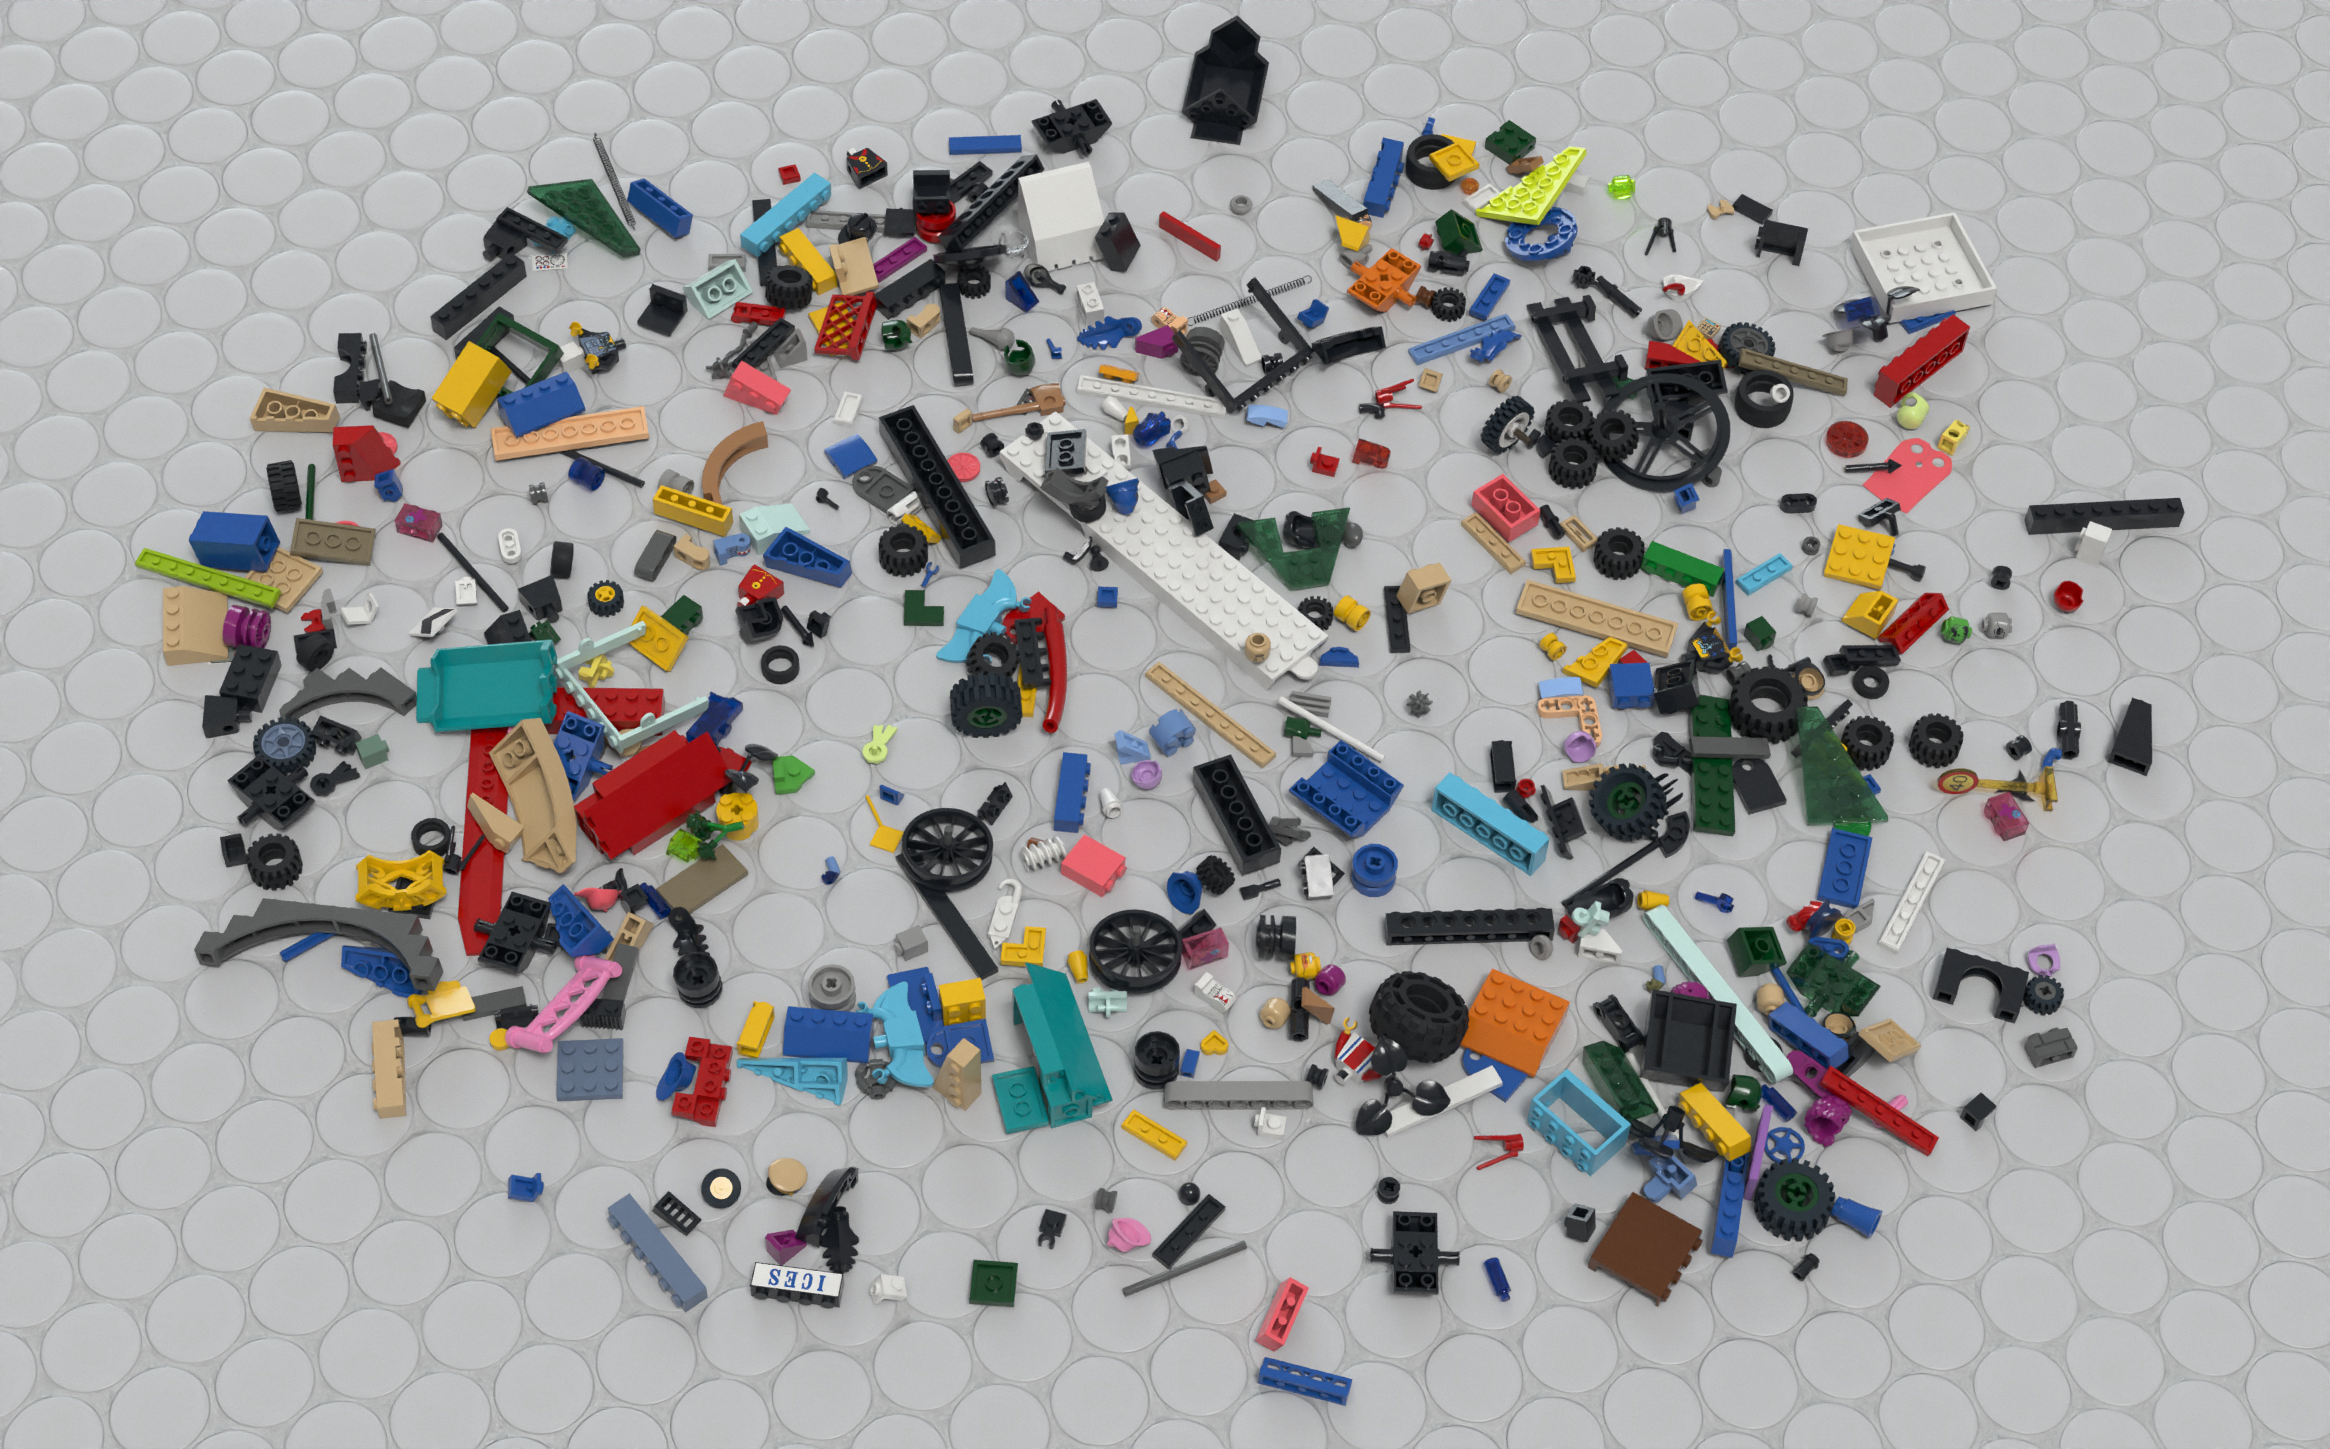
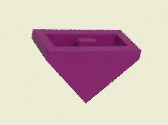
M794 1230L769 1233L765 1236L767 1252L779 1265H784L807 1245L806 1242L795 1238L796 1232Z

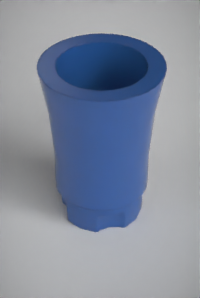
M1839 1196L1831 1215L1871 1238L1881 1219L1882 1210L1871 1208L1849 1198L1846 1199Z

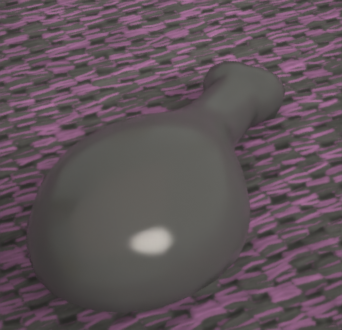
M1341 510L1336 517L1342 523L1343 541L1350 547H1356L1362 541L1363 530L1360 525L1350 522L1347 519V513Z

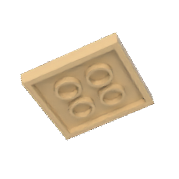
M278 547L266 572L250 570L244 578L280 589L282 593L274 607L289 613L323 573L322 567L299 556H292L290 552Z

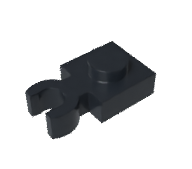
M1841 654L1827 655L1823 659L1830 676L1848 674L1850 670L1857 671L1860 667L1845 666Z
M1049 1209L1045 1210L1039 1227V1232H1042V1234L1038 1238V1246L1041 1247L1043 1241L1049 1240V1249L1052 1250L1054 1248V1236L1061 1237L1067 1214Z

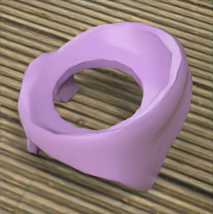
M2055 944L2040 945L2029 951V967L2035 974L2051 977L2056 971L2060 970V956ZM2046 954L2052 959L2053 965L2050 969H2041L2038 966L2037 957L2039 955Z

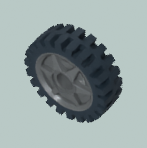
M1738 322L1737 325L1734 323L1724 331L1718 345V352L1728 362L1727 366L1729 368L1733 366L1735 367L1734 371L1740 369L1743 374L1746 371L1749 373L1754 370L1738 366L1740 350L1745 348L1773 357L1776 347L1775 342L1772 341V336H1768L1769 333L1767 331L1762 332V327L1757 329L1755 324L1749 326L1748 322H1745L1744 325L1742 322Z

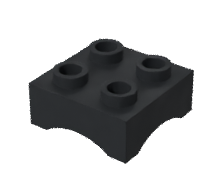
M390 380L388 384L393 401L390 404H386L382 394L380 399L372 406L374 417L409 428L426 402L425 392L420 389L406 388Z

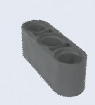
M656 530L638 559L634 574L655 581L671 555L677 537Z

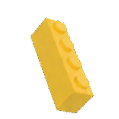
M799 228L780 236L779 250L781 254L786 255L791 266L801 267L810 272L809 274L813 277L812 290L818 296L838 287L837 274Z
M662 485L653 497L654 514L726 537L733 524V513L730 507Z
M1702 1083L1679 1093V1108L1685 1111L1694 1127L1701 1130L1706 1140L1712 1142L1720 1155H1723L1730 1162L1751 1151V1136Z

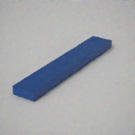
M1724 549L1721 558V568H1724L1722 589L1726 645L1731 650L1737 646L1732 553L1730 549Z

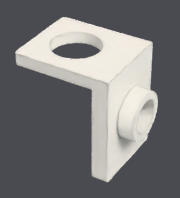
M368 593L362 607L341 608L340 612L348 625L371 624L379 606L372 593ZM369 602L372 603V611H371V612H370V610H369Z

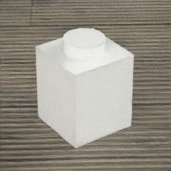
M574 341L560 347L564 354L558 361L557 366L562 372L567 371V373H570L584 366L583 358L585 353L581 347H577Z

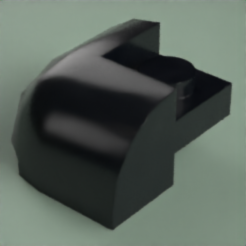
M776 597L757 600L755 604L740 606L735 610L741 625L739 632L746 642L768 639L777 634L781 629L783 616Z

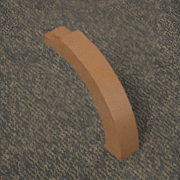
M763 421L753 423L733 432L714 448L706 461L702 475L704 499L723 505L719 488L726 471L743 456L756 450L768 448V437Z

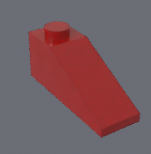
M1649 341L1645 370L1701 361L1668 343Z

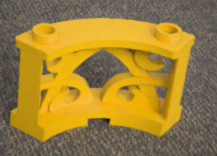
M430 850L418 857L402 861L383 860L367 855L356 865L358 870V893L355 895V901L376 909H381V907L393 908V911L411 910L412 906L423 904V906L429 905L446 895V888L443 887L442 869L444 858ZM399 877L414 881L406 889L396 890V888L388 884Z

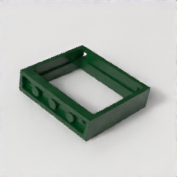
M498 313L476 345L489 352L506 329L548 353L525 387L546 380L564 354L560 346L507 316ZM502 387L497 396L502 397L513 392Z

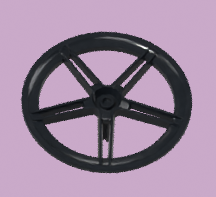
M1669 373L1641 377L1618 390L1619 396L1611 397L1602 409L1601 414H1604L1605 410H1608V412H1611L1612 409L1617 410L1628 397L1642 389L1648 388L1654 420L1652 422H1635L1637 428H1644V430L1637 429L1638 436L1651 437L1636 470L1627 466L1621 459L1618 462L1615 459H1612V462L1607 461V458L1603 460L1615 476L1625 483L1643 490L1673 491L1687 484L1699 482L1719 465L1727 451L1731 430L1727 410L1721 399L1712 389L1693 378ZM1659 385H1674L1686 388L1699 395L1705 402L1672 418H1668L1666 404L1662 400ZM1652 386H1655L1659 403L1657 402L1656 404L1654 403ZM1704 409L1703 411H1701V412H1699V413L1693 415L1692 417H1690V418H1688V419H1686V420L1680 422V420H1682V419H1684V418H1686V417H1688V416H1690V415H1692V414H1694V413H1696V412H1698V411ZM1713 412L1717 424L1716 438L1711 450L1705 455L1677 431ZM1611 431L1604 438L1610 440V433L1623 434V432ZM1679 440L1703 460H1699L1676 442ZM1664 444H1670L1697 464L1679 474L1669 476L1647 475ZM1652 446H1656L1646 467L1644 468L1643 472L1640 473V470Z

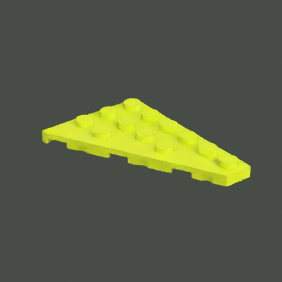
M1569 146L1562 153L1554 156L1552 162L1546 166L1542 164L1529 175L1523 177L1521 183L1515 187H1508L1499 193L1498 196L1489 200L1490 204L1482 209L1477 208L1475 211L1477 217L1539 225L1587 155L1586 149Z

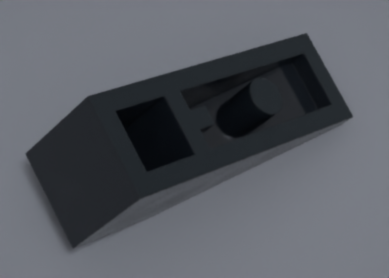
M1858 1031L1847 1042L1849 1059L1836 1068L1847 1077H1850L1862 1067L1876 1052L1870 1044L1858 1035Z

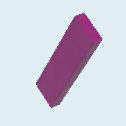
M913 237L874 263L873 266L878 283L925 253L927 246L916 237Z

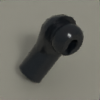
M1375 403L1359 404V413L1375 412L1376 418L1385 417L1384 411L1386 410L1384 406Z

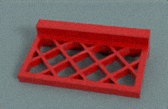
M866 292L865 296L832 294L814 348L816 354L851 355L852 360H860L877 308L874 292ZM836 301L845 302L839 307L835 306ZM857 302H862V305L857 308L852 306ZM849 307L851 311L843 315L841 311ZM838 313L840 317L832 321L830 318ZM856 315L857 319L852 322L848 320V318ZM843 321L847 323L845 326L841 328H838L836 326ZM832 327L836 330L829 335L826 334V331ZM851 328L853 332L845 336L843 332ZM840 335L842 339L834 343L832 339ZM828 341L831 343L828 347H821L822 344ZM845 342L848 343L847 349L839 348V346L844 344Z

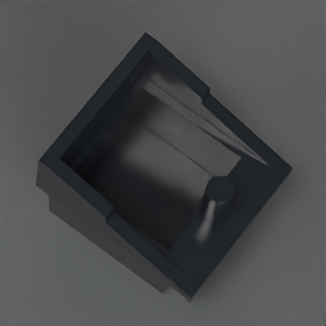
M1206 446L1181 449L1168 447L1152 450L1165 490L1169 486L1185 479L1202 495L1211 491L1207 474L1214 473Z

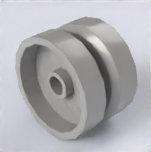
M824 965L816 969L810 976L808 989L811 1008L852 1011L856 1002L854 976L848 969L841 965Z

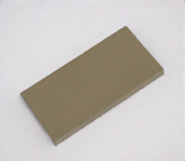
M296 518L290 555L370 566L376 529Z
M722 844L715 849L716 860L710 858L706 861L704 858H701L656 888V893L671 909L683 907L691 914L746 877L748 870Z

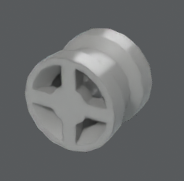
M1803 593L1796 612H1805L1807 616L1812 617L1818 598H1810L1807 594Z

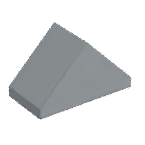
M798 328L774 352L775 358L782 368L808 360L806 341Z

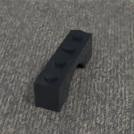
M339 333L337 346L340 360L349 363L350 367L343 374L334 377L333 393L336 404L359 403L361 381H364V369H362V366L366 365L364 352H367V342L363 340L362 333Z

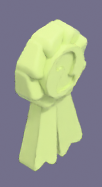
M889 724L883 732V725H873V741L864 745L862 750L863 757L868 763L879 764L886 760L888 749L885 745L897 732V727H892Z

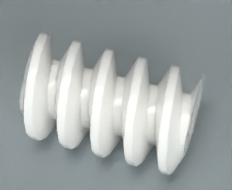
M1054 836L1052 841L1050 839H1046L1045 843L1039 841L1037 847L1035 844H1030L1029 849L1023 846L1021 856L1023 864L1029 872V866L1037 870V863L1042 868H1044V861L1052 865L1053 858L1059 863L1060 856H1063L1065 859L1067 852L1063 841Z

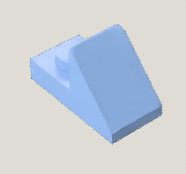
M1122 730L1114 734L1120 764L1151 759L1146 741Z

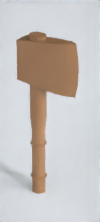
M1059 383L1043 384L1030 388L1034 402L972 414V421H983L1037 410L1041 416L1051 415L1055 411L1062 413L1064 410L1063 405H1066L1064 396L1061 395Z

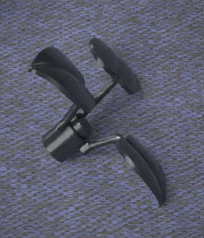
M1900 286L1888 291L1887 296L1889 297L1886 314L1869 316L1863 306L1866 302L1862 299H1851L1842 302L1833 309V312L1851 313L1858 309L1861 310L1865 317L1860 320V324L1872 330L1874 340H1882L1888 337L1887 325H1889L1891 315H1889L1891 301L1910 296L1920 291V289L1911 286Z
M759 744L746 745L745 751L749 754L739 771L733 769L725 770L724 774L731 782L719 789V792L723 795L735 793L738 786L747 793L759 781L758 777L744 771L749 760L755 756L759 760L769 761L776 759L778 754Z
M1384 1036L1379 1038L1372 1053L1371 1065L1379 1075L1387 1076L1391 1073L1392 1075L1384 1081V1088L1387 1092L1385 1093L1383 1105L1377 1099H1370L1360 1107L1356 1118V1130L1359 1135H1380L1390 1128L1392 1114L1389 1110L1385 1109L1390 1095L1399 1096L1402 1092H1405L1415 1097L1412 1107L1417 1113L1424 1116H1431L1442 1112L1451 1101L1442 1085L1434 1080L1420 1082L1416 1087V1093L1403 1087L1395 1072L1403 1071L1406 1068L1408 1062L1407 1055L1398 1043Z
M1669 1106L1667 1113L1663 1115V1118L1654 1128L1635 1119L1628 1111L1623 1115V1118L1631 1124L1629 1134L1639 1137V1146L1660 1158H1672L1674 1154L1673 1149L1663 1145L1668 1132H1676L1678 1129L1679 1148L1683 1149V1153L1696 1161L1707 1163L1719 1155L1718 1152L1683 1141V1127L1685 1123L1682 1121L1685 1111L1679 1107ZM1664 1124L1665 1131L1661 1140L1658 1142L1651 1137H1654L1656 1131Z

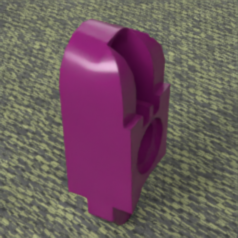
M1791 1051L1788 1053L1786 1058L1793 1067V1074L1819 1098H1822L1824 1095H1834L1819 1085L1827 1070L1802 1051ZM1816 1070L1817 1075L1815 1078H1807L1809 1071Z

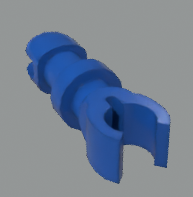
M1428 117L1422 135L1433 134L1434 118Z

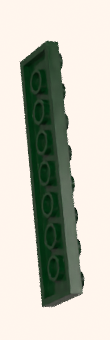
M1700 695L1699 705L1690 709V737H1732L1730 709H1728L1730 699ZM1691 754L1693 830L1732 837L1735 834L1732 758L1692 757Z

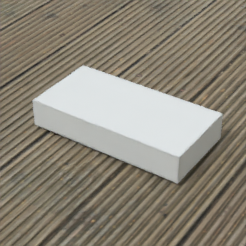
M1489 183L1463 199L1462 204L1475 215L1477 208L1482 209L1490 204L1489 200L1498 196L1500 192Z
M844 391L834 417V424L853 427L863 401V395Z

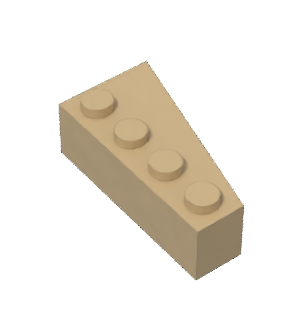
M263 388L249 419L254 431L333 432V427H336L340 415L335 404Z
M396 1019L372 1022L373 1042L371 1046L372 1054L374 1055L372 1070L375 1073V1079L372 1080L373 1091L376 1092V1098H373L374 1111H378L380 1119L406 1116L404 1039L399 1021Z
M963 1038L946 1056L932 1088L949 1099L954 1107H960L964 1111L982 1094L981 1050Z

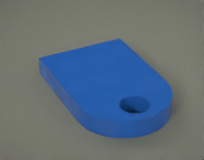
M986 1019L943 1026L934 1030L928 1037L926 1044V1053L931 1063L941 1069L946 1056L963 1038L981 1050V1064L994 1062ZM934 1045H940L943 1048V1052L935 1055L932 1053L931 1048Z
M1468 1048L1464 1053L1462 1066L1467 1076L1493 1065L1503 1082V1086L1490 1091V1093L1505 1103L1529 1077L1528 1074L1484 1055H1480L1481 1059L1473 1060L1470 1055L1475 1052Z

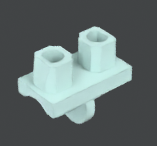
M1595 901L1588 910L1579 907L1572 912L1574 923L1581 925V930L1578 932L1579 937L1584 938L1588 933L1597 936L1601 930V925L1606 926L1608 924L1610 912L1602 910L1600 902Z
M1092 988V991L1089 992V1012H1106V1017H1110L1111 1012H1127V991L1112 989V991L1103 992L1101 988Z

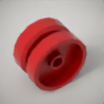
M950 201V213H916L917 234L921 239L927 242L940 243L941 241L938 236L956 219L955 205Z

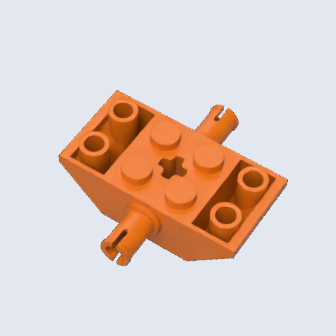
M1393 248L1386 252L1371 268H1367L1358 261H1355L1350 270L1361 277L1347 290V293L1377 311L1387 312L1398 300L1412 307L1417 297L1408 291L1421 265Z

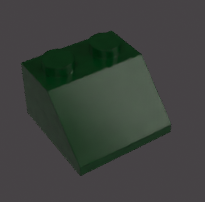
M1451 209L1435 221L1437 233L1442 241L1441 246L1446 252L1449 251L1457 255L1462 249H1466L1468 254L1483 250L1474 223Z
M1740 927L1727 939L1740 977L1758 976L1787 963L1774 927Z

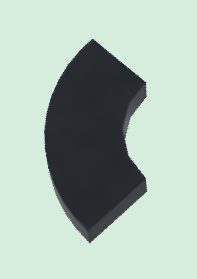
M1686 811L1667 816L1668 830L1657 839L1660 843L1659 848L1665 858L1677 853L1687 841L1690 822Z

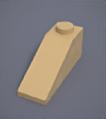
M472 793L470 795L467 807L486 838L496 849L502 850L507 854L521 838L524 826L476 794Z
M628 912L605 959L613 961L618 943L638 947L640 950L654 923Z

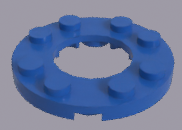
M1552 207V210L1549 209L1539 225L1513 222L1507 229L1508 234L1505 237V243L1509 253L1521 261L1552 259L1571 246L1577 236L1578 226L1571 212L1563 208ZM1553 225L1558 228V235H1555L1551 242H1544V245L1539 243L1530 245L1525 242L1527 233L1538 226Z

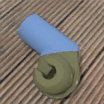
M1661 965L1653 967L1654 978L1650 982H1646L1649 992H1652L1653 989L1660 990L1666 984L1663 966Z

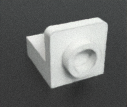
M461 577L460 580L455 581L457 606L477 604L476 580L472 579V577Z
M1262 1107L1261 1113L1256 1114L1254 1127H1258L1257 1136L1283 1140L1287 1117L1267 1114L1266 1108Z

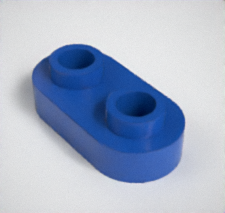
M1813 937L1807 943L1806 952L1815 959L1840 962L1847 958L1849 946L1843 940Z

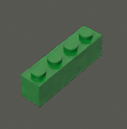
M1651 541L1641 565V570L1678 583L1684 587L1693 584H1703L1706 586L1711 597H1714L1724 573V568Z

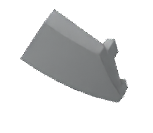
M330 588L324 590L321 601V612L326 630L334 629L330 612L337 611Z

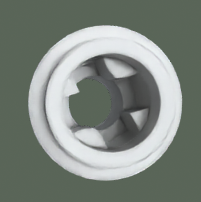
M1108 396L1102 403L1101 408L1104 409L1105 413L1124 422L1128 411L1116 397Z
M1109 788L1102 789L1099 795L1104 814L1109 818L1118 817L1122 813V803Z

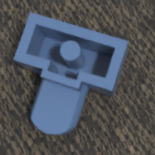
M1674 1155L1670 1159L1654 1156L1649 1161L1651 1170L1656 1176L1644 1186V1193L1646 1198L1652 1203L1660 1202L1671 1191L1683 1199L1697 1186L1695 1175Z

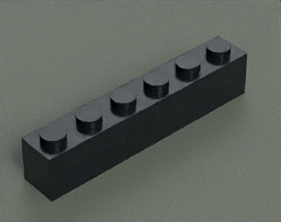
M512 253L507 255L430 316L433 331L445 340L452 337L527 277L524 261Z

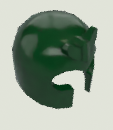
M890 320L882 323L881 331L886 351L903 349L909 343H912L911 328L906 322Z
M1016 340L1017 347H1023L1024 349L1012 350L1008 356L1010 350L1008 345H1006L1004 349L1005 363L1007 369L1012 374L1026 375L1032 371L1035 365V355L1032 347L1027 342Z
M1733 1074L1731 1092L1725 1106L1731 1108L1740 1106L1745 1111L1757 1112V1109L1760 1108L1758 1104L1762 1097V1087L1759 1081L1751 1076Z

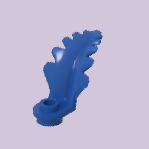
M1106 316L1104 324L1096 321V328L1089 325V331L1083 329V333L1079 332L1077 340L1082 345L1086 343L1087 348L1092 344V348L1097 349L1098 344H1100L1101 349L1105 350L1108 343L1111 348H1116L1123 337L1139 334L1142 329V323L1135 317H1125L1117 320Z
M1503 329L1499 330L1500 333L1492 331V337L1486 336L1483 338L1482 349L1476 347L1475 350H1470V357L1480 362H1484L1485 359L1492 361L1499 352L1507 347L1506 343L1513 339H1521L1522 335L1509 330L1504 331Z

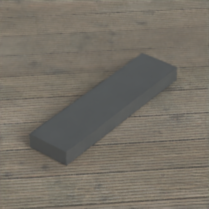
M1691 736L1689 739L1692 757L1769 759L1771 756L1767 738Z

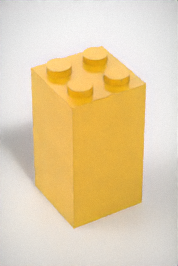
M468 341L431 399L436 403L435 407L443 411L442 413L448 418L452 419L454 417L464 427L469 425L476 428L512 371L499 357Z

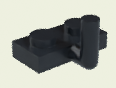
M1885 498L1859 513L1858 519L1869 526L1877 525L1880 521L1887 519L1889 520L1891 535L1896 536L1899 534L1894 513L1901 510L1900 503Z

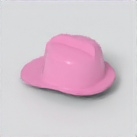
M1132 1218L1113 1219V1225L1108 1232V1247L1128 1252L1137 1246L1150 1244L1151 1235L1139 1221Z

